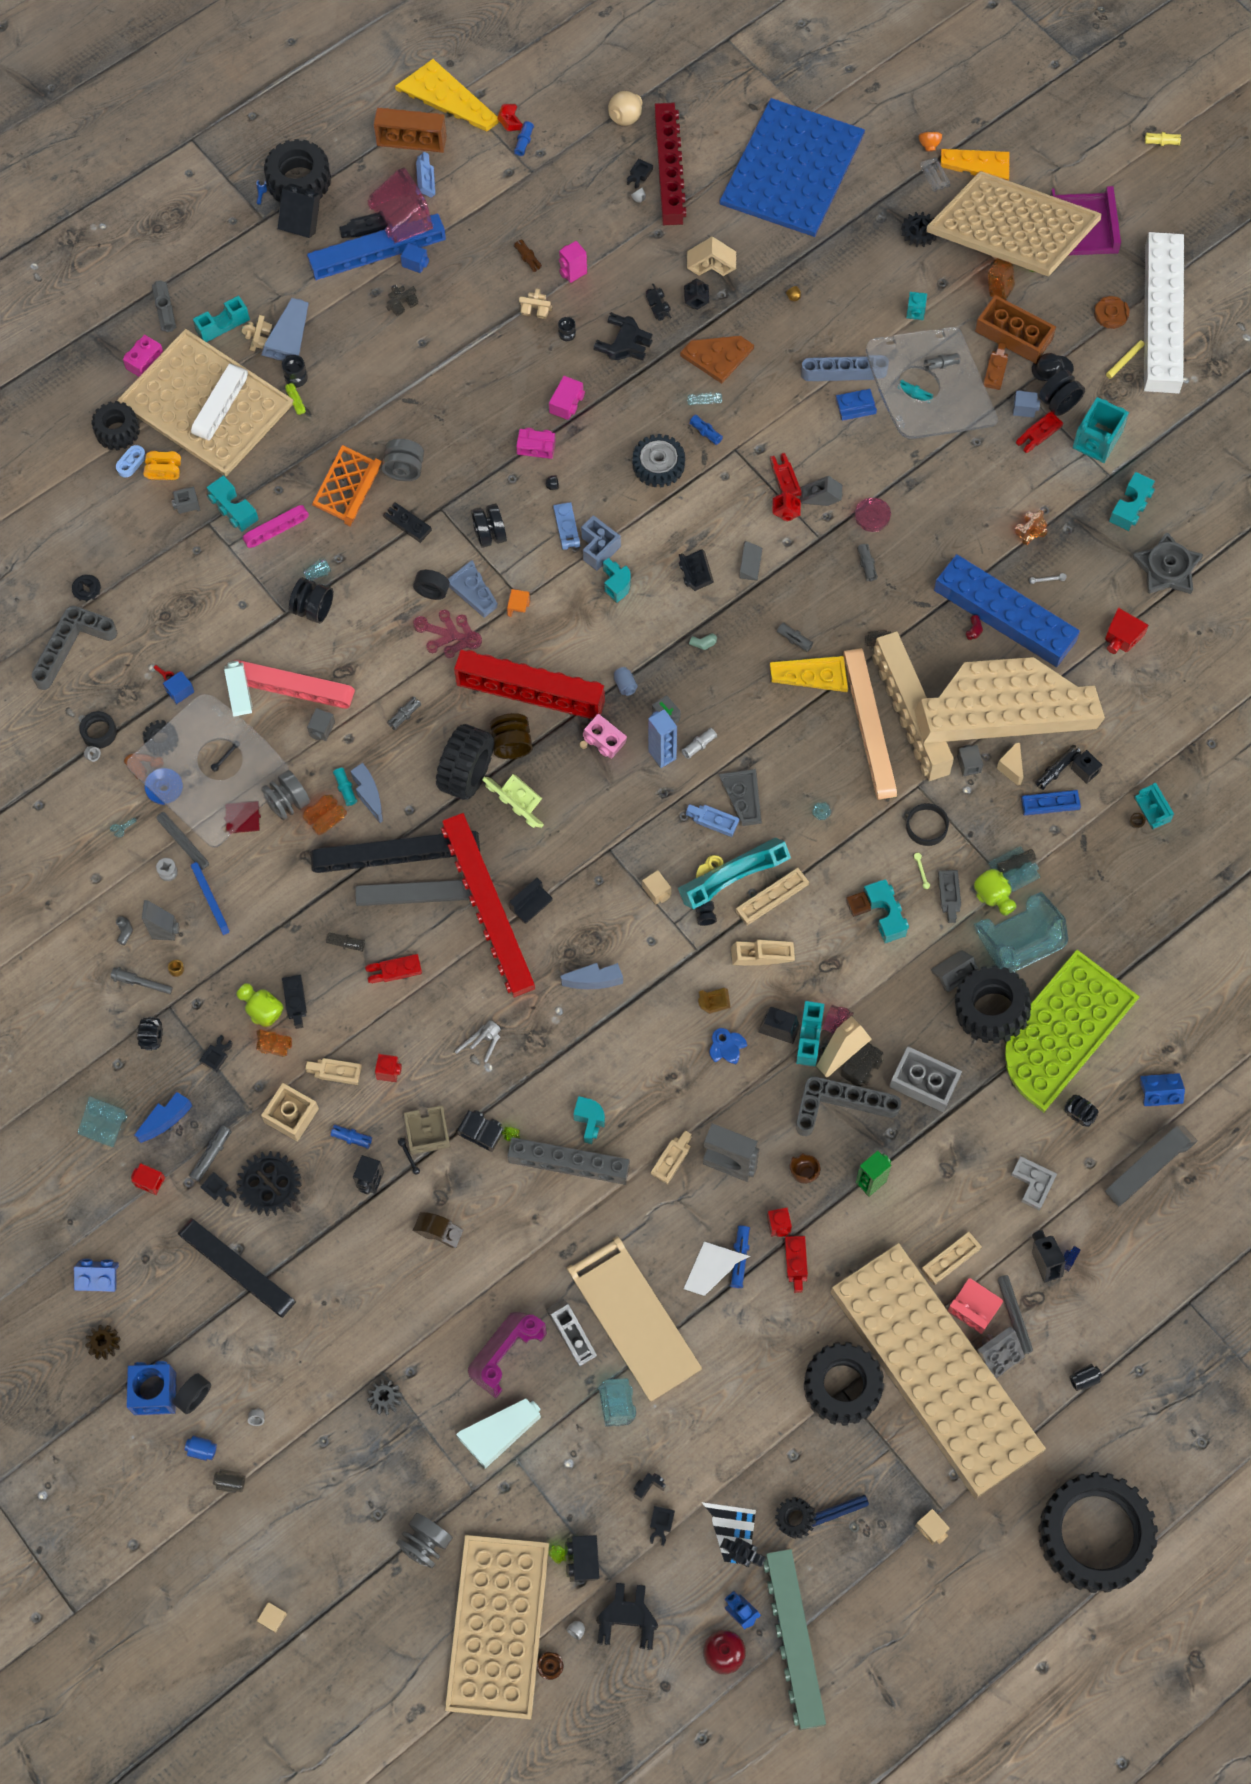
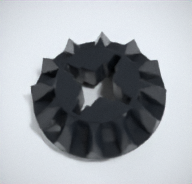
M82 575L75 579L72 584V593L79 601L85 600L88 602L91 599L95 600V597L100 595V581L93 575ZM83 584L90 589V592L84 590Z

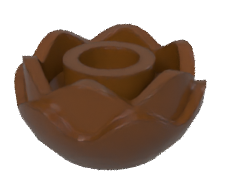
M545 1652L537 1660L538 1673L544 1679H556L563 1671L564 1664L562 1658L557 1653Z

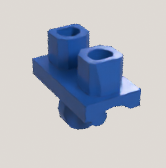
M735 1591L724 1599L728 1604L725 1610L744 1630L753 1626L756 1618L761 1616L741 1594L738 1596Z

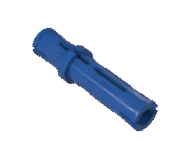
M738 1226L736 1243H734L733 1248L735 1252L740 1253L743 1239L741 1254L747 1255V1251L750 1248L748 1245L750 1227ZM746 1259L740 1261L739 1275H737L739 1262L734 1265L730 1287L743 1288Z

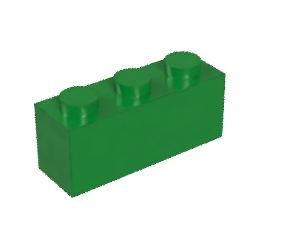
M876 1151L860 1165L855 1182L868 1197L887 1182L892 1166L888 1156L884 1153L881 1154L879 1151Z

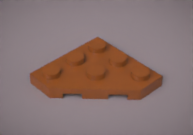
M742 336L692 340L680 352V356L722 384L753 351L754 344Z

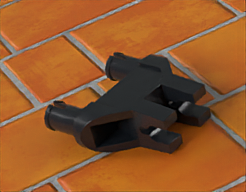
M611 312L607 322L619 326L621 329L614 343L610 345L597 339L593 350L607 354L609 359L612 360L632 357L643 361L646 353H644L646 347H650L653 342L651 340L653 334L639 329L633 317H622Z
M616 1583L615 1600L596 1618V1622L599 1624L597 1644L603 1645V1636H605L604 1644L610 1645L611 1629L614 1624L640 1627L642 1630L639 1648L645 1649L646 1640H648L647 1650H653L654 1630H657L658 1623L644 1604L646 1586L637 1585L635 1602L624 1601L625 1583Z

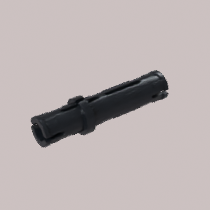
M1072 745L1052 766H1048L1045 772L1035 781L1037 787L1041 784L1040 789L1044 790L1052 780H1056L1059 773L1072 762L1074 756L1081 753L1080 749L1074 750L1076 745Z

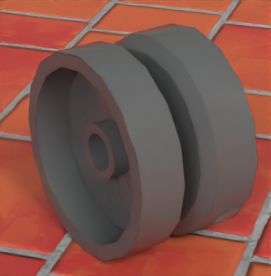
M393 439L389 441L385 447V457L382 463L384 474L398 481L418 479L421 475V463L424 458L422 446L407 439Z

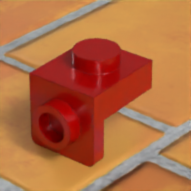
M503 104L497 117L507 131H516L522 128L523 124L515 115L516 104Z

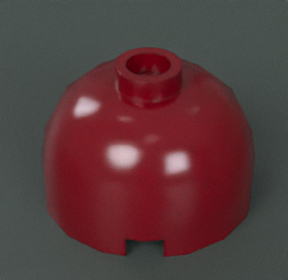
M720 1630L707 1638L703 1657L706 1665L718 1674L729 1675L736 1672L742 1666L746 1657V1648L738 1634L730 1630Z

